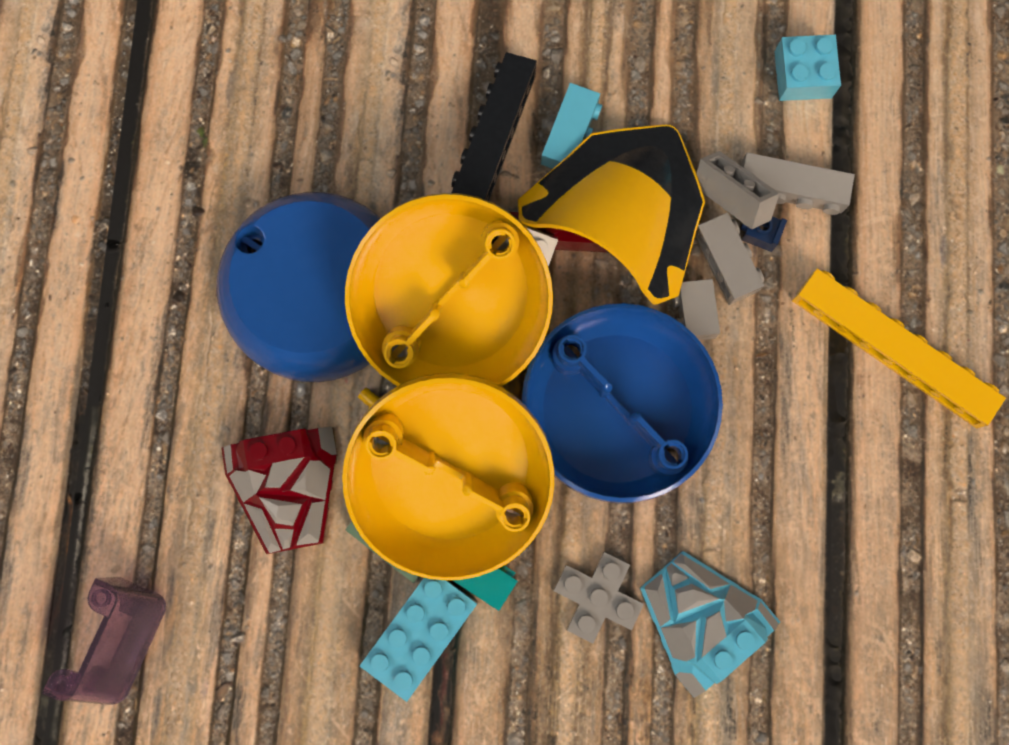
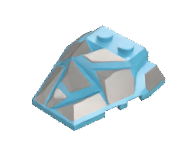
M684 551L680 552L640 587L651 618L655 622L661 637L660 640L663 648L666 650L671 662L673 673L694 698L705 692L714 683L718 684L766 643L768 636L780 623V620L762 599Z

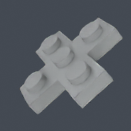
M603 552L592 577L565 565L553 591L579 604L567 631L593 644L605 618L630 630L633 629L644 604L618 591L630 567L629 564Z

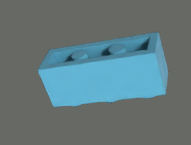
M573 83L569 84L542 153L541 165L553 169L593 133V128H590L592 119L598 120L603 106L599 104L601 93Z

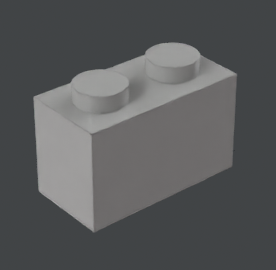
M713 279L682 282L679 296L672 299L674 308H678L679 318H676V320L689 329L698 340L715 339L720 334Z

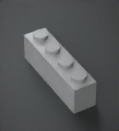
M746 153L741 161L740 166L780 193L776 204L792 203L801 209H821L824 213L830 215L842 213L850 205L855 174L752 153Z

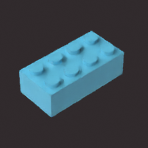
M423 578L360 664V667L407 702L478 602L448 580Z

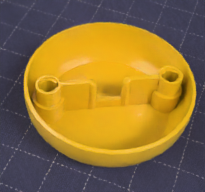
M431 194L412 199L395 207L381 217L363 237L353 255L347 273L345 308L352 336L367 361L379 374L396 386L420 376L435 373H460L484 378L502 387L522 372L535 357L544 341L552 315L553 290L551 275L545 256L533 235L507 210L490 201L466 194ZM498 235H500V236L496 239V241L492 244L491 242H492L493 238L496 237V236H498ZM508 238L509 244L507 248H505L504 250H497ZM395 345H398V346L392 351V347L395 346ZM406 347H408V354L406 356L397 357Z
M435 373L417 377L391 389L379 398L364 414L350 438L345 454L342 474L343 494L350 518L360 536L385 561L412 575L428 579L463 580L490 573L506 565L531 544L541 530L552 503L554 464L549 443L539 422L526 405L515 395L500 385L484 378L460 373ZM374 437H378L389 444L379 443ZM507 509H509V510L511 509V510H513V511H515V512H517V513H519V514H513V513L508 512V511H506V510H507Z

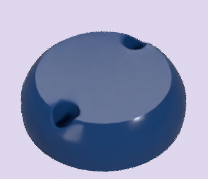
M303 192L284 196L267 203L243 221L233 233L221 257L217 273L216 290L218 306L224 324L237 346L247 357L262 368L278 376L302 382H324L340 379L356 373L370 364L359 350L349 327L345 308V285L353 255L363 237L380 219L377 214L357 201L338 194Z
M606 304L592 307L573 315L554 328L544 339L537 354L527 368L521 402L526 405L537 419L546 435L552 453L554 477L577 493L592 499L611 503H636L651 500L680 486L699 469L708 457L717 439L722 421L723 401L721 384L715 365L703 344L689 329L671 316L652 308L634 304ZM569 345L577 347V349L579 350V358L568 347ZM667 448L674 449L678 453V461L667 451Z

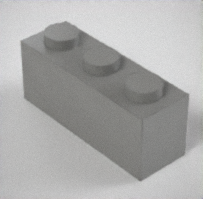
M721 151L700 159L696 175L702 193L712 199L725 211L732 214L751 229L771 221L780 193Z
M727 212L698 225L695 238L728 305H731L758 293L764 287V276L758 267L755 268L751 260L752 252L748 244L742 242L736 220L731 219Z

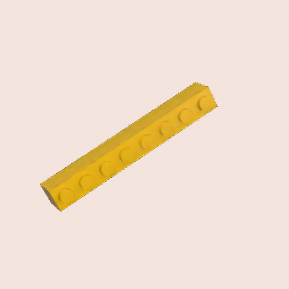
M816 269L810 274L792 300V302L976 429L988 426L1006 397L999 393V389L996 386L979 380L971 369L959 366L953 362L949 354L928 345V341L924 337L912 334L906 330L905 325L901 321L889 318L883 314L879 306L872 302L864 301L858 297V293L854 289L842 286L835 281V277L825 270L820 271Z

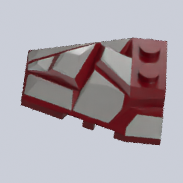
M333 427L292 430L241 440L239 443L221 448L225 476L266 554L324 544L329 513L328 503L334 482L332 481L334 466L337 463L338 456Z

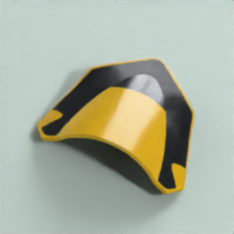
M655 125L591 133L565 159L518 199L519 221L525 226L569 231L583 236L606 249L629 270L643 294L653 305L679 296L705 200L695 169L679 131L671 125Z

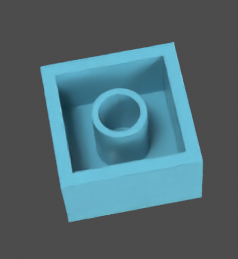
M836 34L781 38L774 51L779 101L832 99L841 86Z

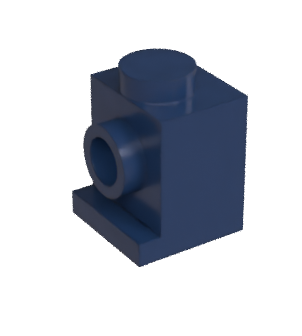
M772 216L771 221L760 225L768 228L766 231L761 230L759 226L751 229L742 223L740 230L744 231L741 240L772 252L780 241L787 220Z

